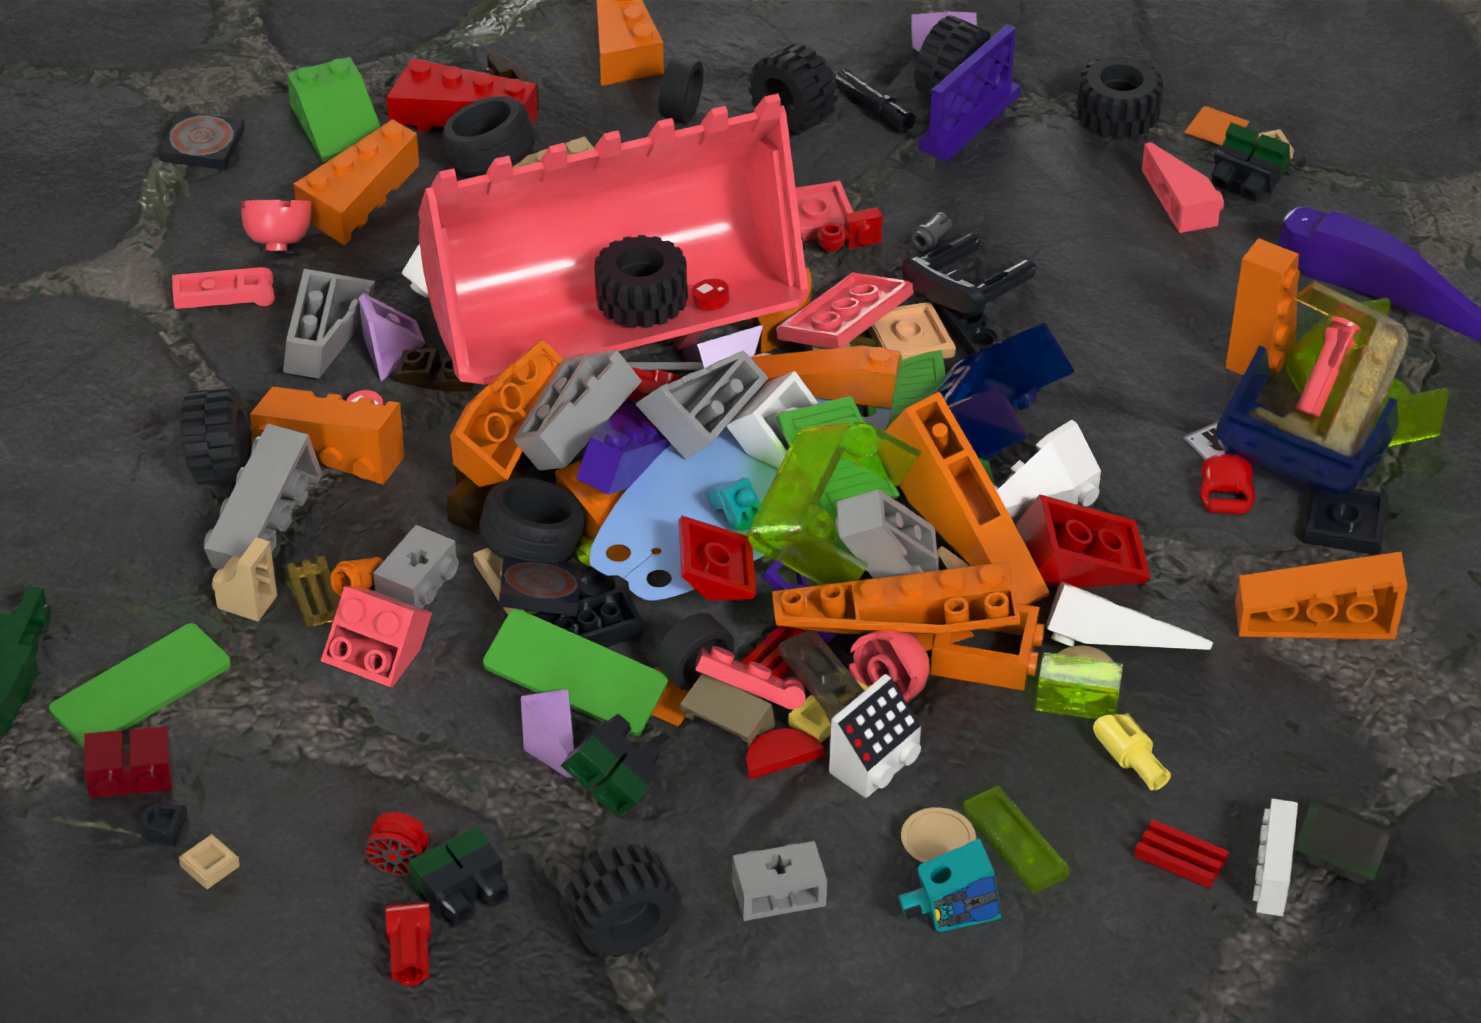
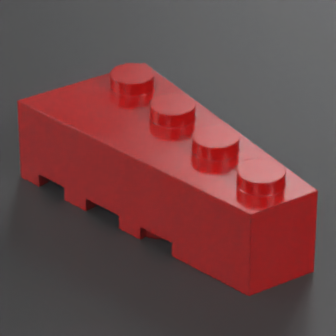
M411 58L386 97L388 122L393 119L402 125H417L418 131H431L432 126L445 127L451 116L470 103L493 96H507L519 100L524 105L533 125L538 117L536 84L523 82L518 79H509Z

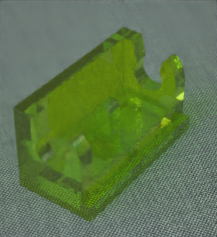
M1043 653L1035 710L1098 719L1106 715H1115L1123 664Z

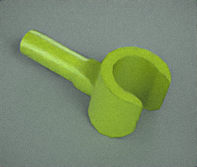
M582 533L579 541L580 546L577 547L575 554L580 564L588 568L591 566L590 550L595 538L589 540Z

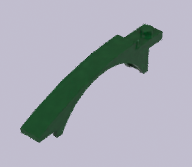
M28 586L15 614L0 612V741L13 724L39 674L35 658L39 645V635L43 627H48L51 619V606L46 604L43 587Z

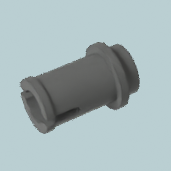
M936 213L924 225H918L914 228L911 241L916 249L930 251L935 248L937 240L952 228L950 219L943 225H940V222L947 215Z

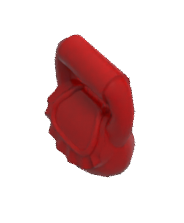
M1229 454L1214 455L1204 460L1201 468L1203 480L1199 492L1204 508L1209 513L1245 515V513L1250 511L1255 501V490L1251 482L1253 477L1251 463L1244 457ZM1211 492L1242 493L1245 495L1246 500L1209 498Z

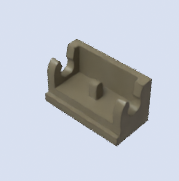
M704 673L700 675L680 703L681 711L687 713L686 718L692 721L697 716L741 737L743 741L748 743L747 748L757 737L771 731L775 726L772 704Z

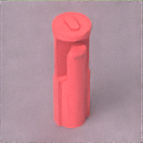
M1332 316L1331 322L1333 326L1331 328L1327 327L1325 331V343L1295 408L1301 414L1317 419L1320 417L1347 351L1355 344L1352 335L1359 333L1361 328L1343 317Z

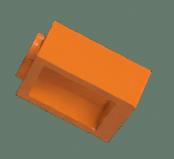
M1017 603L1020 624L982 628L1023 636L1019 655L955 645L954 643L950 644L953 632L936 634L932 647L930 675L1024 691L1027 676H1035L1039 653L1033 652V648H1041L1045 624L1038 623L1039 607Z

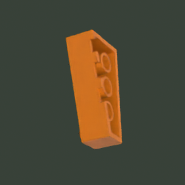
M596 0L601 86L664 74L663 40L643 1Z
M1402 551L1240 575L1235 598L1239 637L1396 640L1407 590Z

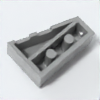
M304 269L286 339L283 373L319 379L361 326L359 297L365 293L373 298L375 281Z
M618 350L564 358L513 440L539 471L566 467L588 443L590 437L613 415L642 380Z
M743 350L717 361L695 373L692 372L677 381L660 386L635 405L687 460L715 440L765 383L768 377Z
M879 489L837 501L838 517L835 520L837 533L843 543L874 579L939 570L935 527Z

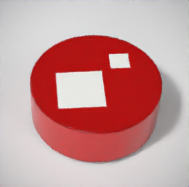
M705 279L695 284L692 288L694 305L702 310L712 311L720 309L730 300L728 284L720 279Z

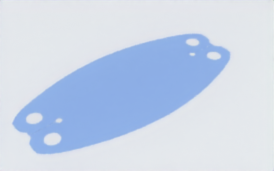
M814 397L819 404L832 401L829 399ZM877 407V412L874 415L862 417L865 424L857 427L859 433L869 432L875 443L886 430L892 414V408ZM726 426L710 445L687 460L671 444L625 491L603 523L590 550V565L607 576L619 575L629 583V590L644 600L667 599L695 589L681 577L678 525L681 515L752 537L753 558L755 561L808 526L820 511L801 470L792 476L747 455ZM748 477L760 504L765 510L762 512L759 522L752 528L743 531L732 530L723 509L714 510L706 492L724 482ZM620 544L627 546L631 551V555L625 561L615 562L606 556V550L612 545ZM654 548H660L661 553L655 555L651 552V550ZM654 570H664L671 575L672 579L667 586L659 588L647 583L646 578Z

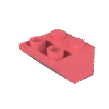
M344 586L321 662L393 687L421 650L432 612L365 587Z

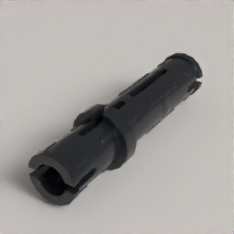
M842 69V73L847 77L840 72L835 76L834 80H836L837 88L875 113L874 116L880 121H887L902 133L908 132L907 128L911 129L914 126L915 115L896 103L897 100L892 96L880 93L848 69Z

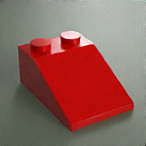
M1039 494L1016 523L1018 532L1047 586L1058 588L1061 581L1077 588L1147 583L1151 578L1136 520Z

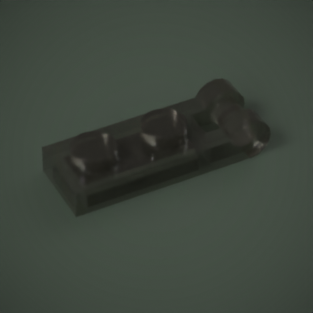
M809 630L779 643V655L825 710L830 723L833 717L865 691L816 631ZM845 695L849 699L841 702L838 698Z

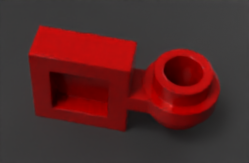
M878 207L845 214V225L829 222L822 226L818 231V243L822 249L828 252L838 251L844 243H846L848 249L881 243L883 216Z

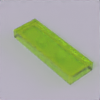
M998 785L964 801L963 811L1034 894L1069 877L1070 868Z

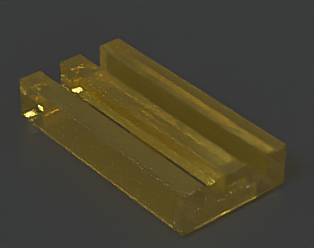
M317 557V563L311 564L309 559L303 560L302 566L297 568L294 563L287 564L288 576L306 627L334 621L340 598L332 588L330 581L331 573L325 557ZM320 573L333 609L331 612L327 611L315 574ZM302 577L307 578L319 612L318 615H312L300 581Z

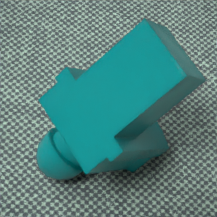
M748 477L724 482L706 492L713 509H723L732 530L743 531L752 528L759 522L762 512L765 510L760 504Z

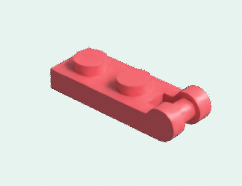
M265 267L172 275L175 309L255 302L259 306H269L274 302L275 298L272 287L273 273Z
M713 646L711 650L705 647L701 648L696 659V671L788 709L800 708L805 703L804 684L799 678L788 677L782 680L772 676V671L762 664L751 661L749 665L734 660L735 655L721 647Z

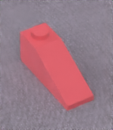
M1145 143L1142 172L1178 232L1183 233L1218 226L1219 214L1223 210L1224 202L1220 191H1216L1209 178L1155 144Z

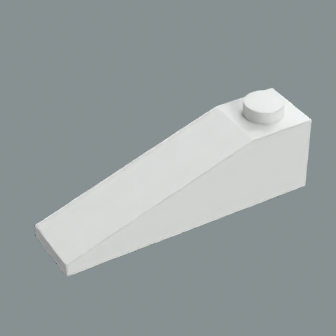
M1070 420L1041 439L1036 444V448L1039 451L1027 463L1024 464L1019 460L1011 467L1012 474L1000 488L994 486L1016 528L1017 521L1039 494L1081 506H1089L1098 498L1101 470L1075 421Z
M1061 581L1045 626L1053 631L1052 639L1072 647L1075 640L1085 644L1211 650L1213 644L1209 639L1166 622L1152 619L1150 616L1136 610L1116 605L1108 599Z

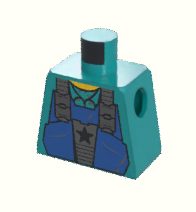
M980 839L920 864L917 871L921 888L898 895L906 920L929 913L933 926L938 932L1002 918L994 870Z

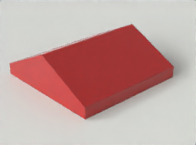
M681 515L678 520L681 577L708 601L753 599L756 595L752 537Z

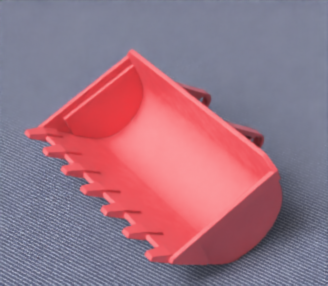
M779 94L765 96L756 106L753 113L728 118L726 106L713 108L700 125L676 131L672 118L661 120L655 124L647 137L621 143L619 131L605 133L596 144L594 150L568 156L564 143L549 146L540 162L512 168L510 156L496 158L488 168L486 175L457 181L454 168L440 171L431 187L425 189L418 212L420 219L419 245L431 307L444 345L452 358L454 374L462 382L483 385L491 383L537 340L543 339L562 358L610 350L622 351L670 338L673 339L676 348L681 350L693 346L706 329L798 307L809 295L787 116L784 105L781 106ZM638 235H646V237L658 236L661 237L662 241L669 240L673 242L674 247H679L683 251L687 264L688 300L684 310L679 311V315L674 319L668 318L667 323L662 325L653 324L652 327L644 328V326L632 328L628 327V324L619 325L614 323V319H607L603 315V311L599 310L596 301L595 259L597 256H600L599 252L604 247H609V243L615 240L621 241L623 237H638ZM705 279H720L728 284L730 300L720 309L712 311L702 310L694 305L692 288L695 284Z

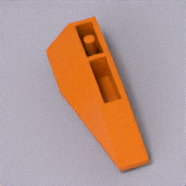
M937 392L905 408L875 441V445L910 507L921 518L933 525L935 532L969 566L1009 562L1016 602L1018 604L1031 605L1049 596L1050 592L1012 518L941 393Z
M1009 562L772 591L776 625L812 631L865 635L872 631L942 634L1020 624Z

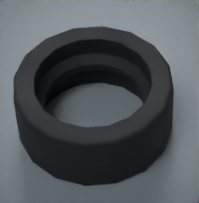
M673 56L668 62L661 81L658 100L659 114L662 118H672L675 121L684 123L692 119L698 107L703 87L704 70L701 61L682 56Z
M697 613L686 617L666 634L659 646L656 657L658 668L681 690L690 691L702 674L696 671V659L700 650L687 660L697 647L703 644L702 647L711 650L713 646H717L733 653L735 647L733 636L711 614Z

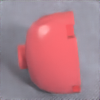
M280 200L241 201L243 228L247 236L254 242L266 244V251H287V244L301 240L309 229L311 201L291 200V203L290 201Z
M872 631L861 636L852 645L850 653L855 652L854 662L849 664L850 675L867 687L873 685L886 674L893 679L907 703L924 689L930 672L929 657L922 643L910 632Z

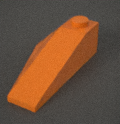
M543 339L537 340L465 406L450 435L453 465L479 487L509 479L522 453V450L513 438L564 359Z
M854 346L750 358L768 377L759 389L767 382L795 371L814 397L836 400L852 396L855 404L891 409L902 355L900 351L889 350L883 347Z

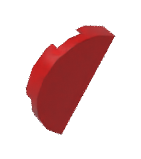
M789 728L771 730L757 737L749 746L746 757L748 778L753 779L824 757V747L816 737L801 730Z

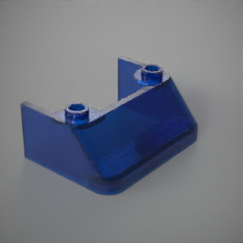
M1043 322L965 357L950 369L931 395L937 392L941 393L977 457L982 461H986L997 455L1002 448L1028 437V432L1013 408L1017 407L1019 410H1023L1037 401L1036 394L1043 386L1071 375L1075 370L1048 326Z
M1259 346L1217 424L1216 434L1220 446L1230 453L1330 494L1344 495L1351 492L1374 474L1399 426L1397 400L1389 398L1365 446L1352 445L1344 449L1342 453H1338L1274 427V416L1271 410L1255 402L1270 375L1267 350Z

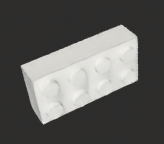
M1272 799L1270 809L1265 808L1263 824H1267V826H1261L1260 844L1264 845H1259L1257 857L1258 864L1262 865H1257L1255 880L1258 885H1255L1253 901H1257L1256 912L1283 916L1290 884L1298 802Z

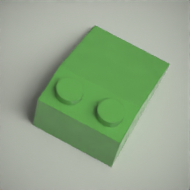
M351 57L335 59L328 63L303 67L300 70L287 73L290 105L322 163L331 160L381 127L361 74Z

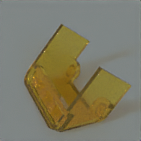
M1314 281L1301 290L1295 300L1327 315L1322 328L1324 342L1327 327L1331 328L1333 326L1331 322L1332 316L1343 317L1361 328L1359 333L1352 335L1355 344L1347 351L1320 417L1317 419L1303 412H1292L1281 418L1258 406L1244 415L1240 424L1291 449L1346 459L1362 450L1408 347L1409 335L1401 323Z

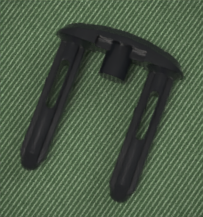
M967 233L921 258L915 256L906 258L902 265V275L905 281L913 283V290L931 302L965 316H976L984 311L986 303L1032 279L1037 266L1033 261L1023 260L977 286L963 280L961 274L956 270H949L944 274L938 272L978 250L981 243L980 237L977 234Z

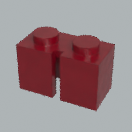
M168 727L130 729V751L123 752L122 730L85 733L84 773L89 797H110L122 794L172 790V750Z

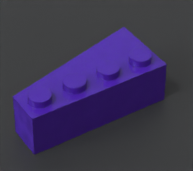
M628 400L590 437L576 479L608 495L627 489L671 443L635 405L636 403Z

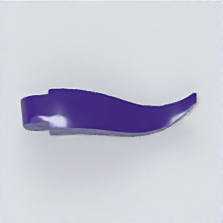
M1299 207L1289 212L1284 218L1277 246L1299 254L1298 269L1303 270L1305 277L1376 297L1481 342V308L1443 278L1415 250L1400 240L1370 224L1333 210L1326 214L1311 208Z

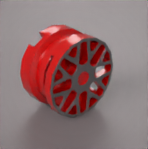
M398 812L383 813L376 818L372 826L371 834L364 847L365 856L374 867L387 874L396 876L410 875L408 861L426 851L430 841V834L424 833V824L412 816ZM388 863L394 864V869L388 867Z

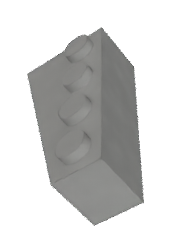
M267 423L262 435L256 437L246 466L242 467L237 474L236 486L230 498H226L223 501L220 517L214 529H210L205 537L204 550L212 568L223 569L232 555L241 558L256 537L270 541L272 553L276 547L277 539L275 534L277 531L286 532L292 523L291 514L295 505L303 506L309 497L308 491H305L310 482L317 484L323 476L308 434Z

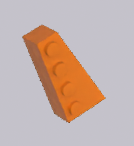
M392 119L295 182V200L311 201L310 224L341 244L346 245L352 239L351 233L355 228L361 229L368 221V214L375 207L380 208L386 202V195L391 190H397L419 166L417 133Z
M1258 238L1242 258L1226 369L1263 384L1267 382L1273 372L1279 373L1282 369L1286 355L1296 343L1297 290L1300 277L1298 253Z
M272 386L250 413L253 441L256 437L262 435L267 423L308 434L318 463L384 485L405 457L400 402L388 401L384 406L376 405L374 400L360 397L357 402L344 401L342 396L337 394H328L326 398L316 397L312 391Z

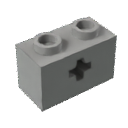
M415 525L373 573L375 591L420 608L430 604L434 600L439 588L446 580L452 579L458 569L459 561L456 558L455 540Z
M815 841L800 844L792 843L783 847L760 851L752 850L732 856V883L744 921L826 906L827 878Z

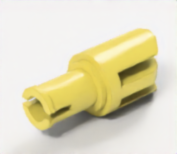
M1129 713L1102 716L1094 722L1093 731L1095 736L1122 768H1133L1152 791L1153 789L1158 790L1169 781L1171 773L1152 754L1153 741Z

